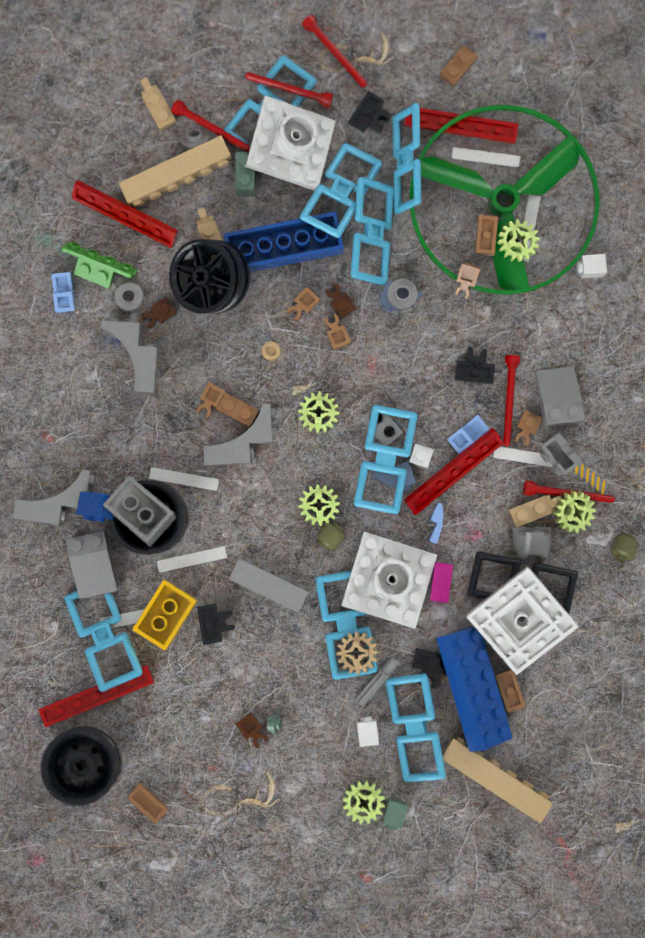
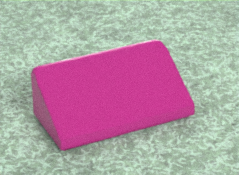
M434 563L430 601L449 602L453 571L452 564Z

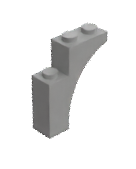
M107 318V321H102L101 329L122 342L130 354L135 371L134 392L136 394L156 395L159 349L150 343H144L141 346L142 325L137 320L127 319L126 322H119V319Z
M262 404L257 419L241 436L227 443L203 446L204 466L251 464V459H255L254 448H251L250 445L273 444V439H276V427L272 428V420H275V408L271 409L270 404Z
M82 470L79 477L69 488L51 498L37 501L15 499L12 518L62 525L67 517L65 507L77 508L80 491L90 492L91 487H94L95 476L93 472Z

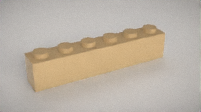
M220 135L118 184L128 205L138 208L150 199H158L161 197V194L167 191L173 192L177 190L178 186L184 183L190 184L194 182L195 178L201 175L207 176L211 174L212 170L218 167L224 168L228 166L232 158Z
M459 736L457 739L454 737L450 738L442 751L445 762L538 823H542L553 805L549 800L550 796L541 790L539 793L532 789L533 785L526 780L519 781L516 779L517 774L508 768L506 771L499 768L501 764L492 758L490 760L484 758L482 751L469 752V748L466 746L467 742Z

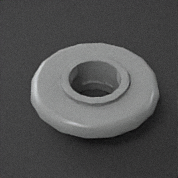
M193 128L185 132L181 136L180 141L187 148H195L208 142L210 135L204 129Z
M399 279L389 286L387 296L389 302L394 307L406 309L416 302L418 291L411 281ZM399 289L407 290L408 297L405 299L399 298L397 291Z
M125 282L117 287L114 293V300L120 309L134 311L142 305L144 292L138 284ZM127 292H133L135 295L134 299L130 302L124 300V295Z

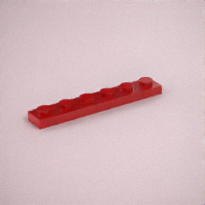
M420 108V129L437 132L445 124L461 114ZM412 114L405 117V127L412 128ZM470 116L452 125L443 133L515 144L519 124Z
M79 180L74 183L72 199L170 248L175 245L178 234L177 229Z
M493 428L488 430L403 500L415 516L504 444L496 430Z
M149 666L141 667L143 671L141 676L104 692H101L96 685L38 709L45 728L155 683Z

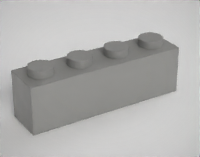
M244 557L243 560L238 559L229 580L299 613L309 593L306 591V586L298 582L294 585L288 582L290 578L280 573L277 577L271 574V569L263 565L259 568L253 565L255 561Z

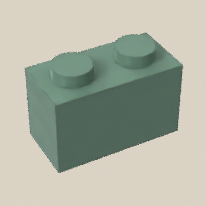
M236 152V196H255L256 170L245 167L249 152Z

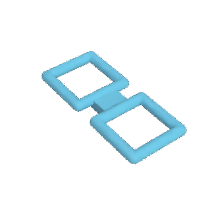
M284 55L277 60L265 76L273 79L282 66L285 65L307 81L303 89L311 91L317 82L316 78ZM259 84L257 86V90L264 96L266 95L285 102L267 89V85ZM297 95L291 105L298 107L305 97ZM251 99L246 100L224 130L247 143L232 131L250 108L259 114L262 102L258 105Z
M413 103L392 118L393 157L397 159V170L394 171V212L396 214H400L421 203V162L419 159L413 160V150L420 146V106L418 103ZM412 114L413 142L401 148L400 120ZM413 170L414 198L402 204L401 176Z
M348 143L342 144L325 173L327 178L335 181L332 187L328 188L322 184L318 185L300 214L301 220L336 238H340L355 213L356 202L348 197L352 191L357 193V184L334 173L346 152L373 165L366 177L368 179L374 180L382 166L381 160ZM365 186L364 188V195L369 189V187ZM321 194L349 207L337 229L309 215Z
M359 177L357 180L355 220L364 223V234L355 233L353 236L351 277L385 285L386 280L388 281L390 242L383 240L384 229L390 230L392 227L394 187L364 177ZM365 186L386 192L384 221L363 215ZM361 242L382 247L380 277L359 272Z
M380 405L372 407L365 449L377 452L375 463L367 461L361 463L354 498V505L356 507L391 514H398L400 512L407 471L403 468L394 467L396 456L409 457L411 454L418 417L417 413ZM379 413L409 419L404 449L373 443ZM368 470L398 475L393 506L362 500Z
M351 571L318 576L315 579L322 620L324 622L336 620L338 632L329 633L325 636L332 678L334 680L376 673L378 671L377 662H372L375 667H368L369 672L364 673L362 670L359 675H357L356 670L353 673H349V670L339 671L334 640L348 638L349 633H352L355 637V632H360V636L363 633H367V639L372 637L369 627L357 628L355 617L366 615L365 613L347 610L329 614L324 583L349 579Z
M76 590L65 595L64 599L78 636L82 638L91 634L95 645L85 649V654L99 690L104 692L141 676L143 671L129 635L123 632L114 636L111 625L121 621V615L112 593L104 594L112 617L84 628L73 601L79 598ZM123 642L133 671L104 682L94 653Z
M427 674L386 679L392 721L394 724L405 723L407 735L396 738L404 782L444 779L446 772L439 735L437 732L428 733L426 721L435 719ZM421 682L426 713L399 716L394 685ZM432 740L437 772L410 774L405 743Z

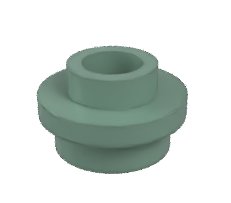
M274 714L268 717L267 730L277 734L282 729V719H279V715Z

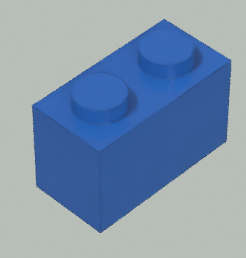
M80 491L76 514L82 515L83 520L104 523L105 519L113 520L114 515L103 506L111 495Z

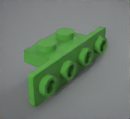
M68 242L62 246V251L78 257L74 275L106 288L111 287L115 272L128 278H132L137 274V269H134L132 265L119 263L113 257L102 256L95 250L82 248L78 243Z

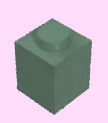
M388 797L382 819L383 824H386V828L392 830L402 829L408 809L407 802Z

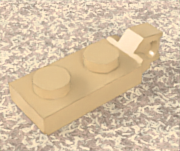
M147 77L140 80L144 89L141 92L142 99L158 129L161 131L176 123L159 88L156 85L151 87Z
M205 208L197 210L200 220L196 222L201 239L222 240L213 217L207 216Z
M550 495L542 496L508 511L515 527H519L552 514V512L556 511L554 505L560 504L558 498L562 499V497L558 496L551 499Z

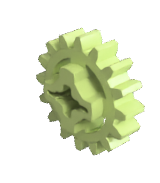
M517 219L515 224L510 221L508 227L504 225L502 228L503 232L498 234L502 239L497 244L502 245L499 251L506 252L504 254L505 258L510 255V261L517 258L518 262H521L523 257L525 260H528L530 258L529 255L533 256L536 253L533 249L539 248L536 242L540 238L535 237L538 230H532L533 224L528 227L526 220L520 224L519 219ZM510 233V240L507 242V235ZM516 239H517V240L521 239L522 242H521V243H520V242H517V243H516L515 240H516ZM528 240L531 241L529 249L527 245Z
M312 392L310 399L306 396L304 397L306 403L300 402V406L303 409L298 410V413L303 414V416L299 418V421H305L303 427L310 426L309 432L314 428L317 434H319L320 429H323L324 433H326V427L332 429V422H338L334 417L339 415V412L335 411L339 406L338 404L333 405L335 399L331 398L329 400L328 393L323 397L321 392H318V396H315ZM316 401L312 408H307L310 403ZM323 401L326 402L331 409H326L323 405ZM317 408H320L321 412H324V414H321L320 417H317L316 413H313L317 411ZM306 416L312 417L315 420V424L311 423ZM331 417L328 422L322 424L325 418Z
M317 484L314 490L310 486L309 493L303 491L305 498H299L303 504L299 505L298 508L304 510L300 515L307 516L306 522L311 519L313 526L316 522H319V526H322L323 521L329 523V518L335 520L333 513H339V510L335 508V506L340 505V502H335L338 495L332 496L333 489L327 491L326 485H324L323 489H320L319 484ZM315 493L314 500L307 503L308 498ZM322 493L326 494L331 501H326L322 498ZM318 500H321L322 504H328L323 506L320 511L317 507L311 506L317 504ZM332 508L331 512L323 518L324 511ZM307 510H313L317 518L311 516Z
M571 491L570 495L564 493L565 498H558L560 504L554 505V507L558 508V511L553 512L554 515L558 516L555 522L561 523L559 527L562 529L566 528V531L570 533L572 530L578 533L579 528L585 531L586 524L592 525L589 520L595 519L592 513L596 512V509L591 508L595 503L589 500L590 496L584 495L580 491L578 493ZM574 500H581L582 503H577ZM567 521H574L575 524H569Z
M359 780L358 786L355 787L351 784L352 790H345L348 797H343V801L347 802V804L343 805V809H348L346 812L347 816L353 815V822L359 819L360 824L363 823V820L370 824L371 818L375 821L377 820L376 814L382 815L380 808H384L385 804L381 801L385 798L384 795H379L381 793L380 788L375 790V783L369 786L368 780H366L364 785H362ZM365 789L369 790L370 792L363 793L360 790ZM354 794L356 801L351 806V798ZM359 796L361 799L367 800L368 808L364 804L360 805ZM377 799L376 807L373 809L372 802ZM358 812H366L367 815H360Z

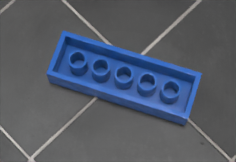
M336 211L312 216L335 229L339 225ZM301 219L224 233L225 241L235 245L244 254L250 272L343 254L344 250L341 237L336 238Z
M470 626L436 637L469 752L484 751L513 739L482 634L475 626Z

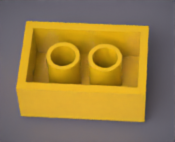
M163 580L132 630L161 649L168 650L197 604L198 599L168 580Z

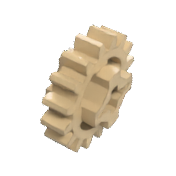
M355 632V637L352 633H349V639L342 638L344 644L338 645L341 651L337 652V655L342 657L338 662H344L343 669L349 667V673H353L355 670L357 675L361 674L362 670L364 673L369 672L368 667H375L372 662L379 660L375 657V654L380 653V651L375 650L378 643L372 644L374 638L370 637L367 639V633H363L360 636V632ZM363 641L368 645L369 649L363 645ZM352 642V647L347 650L348 645ZM358 650L361 652H365V654L358 656L355 654H351V652H355ZM367 656H370V658H369V660L367 661V663L364 664V659H365ZM347 657L353 661V664L349 662Z

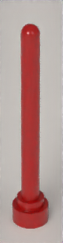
M313 14L305 18L301 24L305 30L313 32L362 88H365L367 86L366 80L318 27V20Z
M251 72L245 74L247 80L319 101L322 107L328 109L331 106L332 93L322 92L319 94Z
M177 99L171 108L173 114L182 117L186 116L216 135H221L223 139L238 148L249 152L250 145L192 112L183 101Z
M505 355V364L508 367L503 445L505 447L510 446L515 372L518 364H520V356Z
M525 480L523 486V495L527 496L541 493L564 497V493L570 495L571 491H575L539 486L531 480ZM583 492L584 495L590 496L589 500L615 502V497L612 495Z

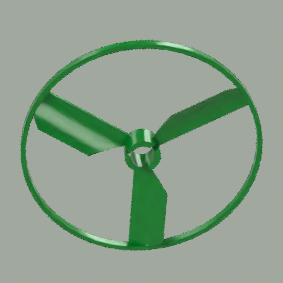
M492 105L473 109L452 119L440 128L426 144L418 158L421 162V177L489 199L488 205L492 213L501 216L497 224L495 254L492 257L498 284L503 290L489 289L475 285V287L469 286L473 290L496 295H515L547 286L559 279L575 265L593 237L600 203L598 182L592 163L578 140L564 126L543 113L513 105ZM490 111H513L534 116L552 125L567 137L513 186L502 184L494 190L475 170L433 156L424 157L433 142L449 127L472 115ZM581 155L589 171L594 193V212L589 234L580 252L564 270L545 282L529 287L523 259L521 262H518L517 258L510 261V255L505 258L504 254L506 252L499 251L502 245L497 244V242L502 238L498 234L503 232L502 228L504 225L508 227L510 221L515 224L513 211L519 204L520 195H544L578 164L579 156ZM413 174L410 182L409 200L414 198ZM498 194L511 196V206H500L497 203L496 196ZM414 207L410 208L413 228L425 253L443 273L456 281L458 276L448 270L430 251L419 230ZM510 233L507 235V242L510 240Z

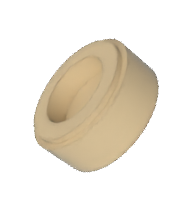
M270 341L263 345L262 355L267 361H275L279 358L281 350L277 343Z

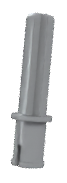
M390 656L381 668H378V672L357 695L355 701L360 706H364L385 680L390 679L389 676L400 663Z

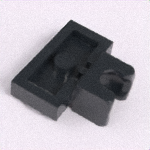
M368 90L349 119L348 124L362 133H365L369 127L380 134L382 133L383 125L378 121L389 122L391 115L381 108L384 100Z
M468 347L466 361H456L454 380L492 385L495 365L485 364L487 349L482 350L480 357H475L473 355V348Z
M216 603L197 607L203 645L223 642L221 632L235 630L234 625H227L225 623V618L233 614L232 610L218 613Z
M416 648L411 668L421 670L419 674H427L428 678L432 681L431 687L437 689L440 675L447 677L441 654Z

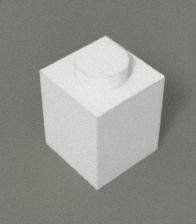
M606 254L583 255L577 262V272L580 273V278L603 277L607 273Z
M415 444L409 464L426 470L429 466L433 449Z
M372 716L361 717L360 721H356L359 746L379 745L376 719H372Z

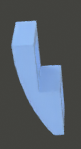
M71 272L51 274L55 313L75 311Z
M477 415L447 440L457 453L460 454L490 430V428Z
M439 502L436 504L429 521L436 524L428 542L437 544L443 524V507Z

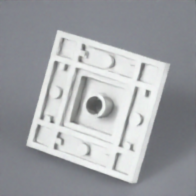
M265 95L245 167L315 191L320 184L336 120Z
M363 532L341 606L415 629L437 555ZM390 576H392V577L394 578V582H393V583H390V582H389V577H390Z
M528 566L466 614L469 621L516 675L578 628V624Z

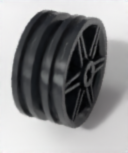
M196 239L184 244L174 255L169 269V282L174 297L185 309L199 314L223 313L237 307L246 296L250 284V270L244 254L232 243L224 240ZM222 288L223 292L222 294H219L218 290Z
M153 480L137 481L160 502H167L169 509L175 514L176 518L171 523V527L166 529L151 547L115 516H113V520H110L112 532L122 546L134 553L149 555L165 552L174 547L185 534L188 525L186 503L174 488L165 483Z
M90 726L71 728L55 737L45 749L40 769L42 781L48 792L64 804L84 806L94 803L102 798L115 784L121 767L120 753L113 739L104 731ZM74 742L79 744L78 750L72 748ZM92 747H98L99 751L97 754L91 752ZM61 757L65 758L66 763L64 765H61L59 763V759ZM82 760H85L84 763L87 764V766H85L82 769L80 768L81 765H78V763ZM100 765L105 768L102 773L97 770V767ZM68 776L69 778H71L72 782L70 784H67L65 782V777ZM87 780L91 782L89 788L84 786V782Z

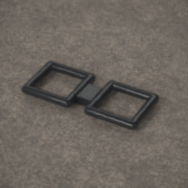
M478 551L475 554L468 595L486 599L493 594L476 590L482 560L511 565L510 579L519 573L521 561L515 558ZM534 563L531 571L537 578L539 571L569 577L563 608L569 614L578 572Z

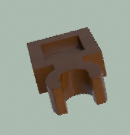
M335 283L333 286L336 292L330 293L326 289L325 293L329 298L333 299L330 305L341 320L356 310V307L346 292L342 295L340 294V288Z
M164 297L150 307L153 311L151 314L145 313L141 318L143 321L151 318V323L147 325L150 329L155 326L157 320L163 324L176 315L177 312L169 300Z
M249 712L235 723L246 740L250 737L253 738V744L256 748L260 747L257 743L258 738H263L265 742L268 741L267 736L259 732L262 725L252 712Z

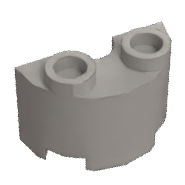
M560 433L541 445L542 452L540 456L546 463L548 461L553 466L552 471L557 477L565 476L583 462L576 452L569 447L567 441Z
M513 527L512 549L517 552L518 557L525 558L529 555H536L538 557L548 556L551 545V527H538L536 529Z

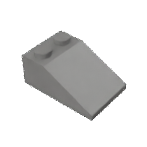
M574 367L535 371L542 426L550 427L583 422L585 420L583 403Z
M130 475L103 504L106 509L150 547L176 518L169 508Z
M102 531L66 539L69 561L79 599L118 591L108 535Z

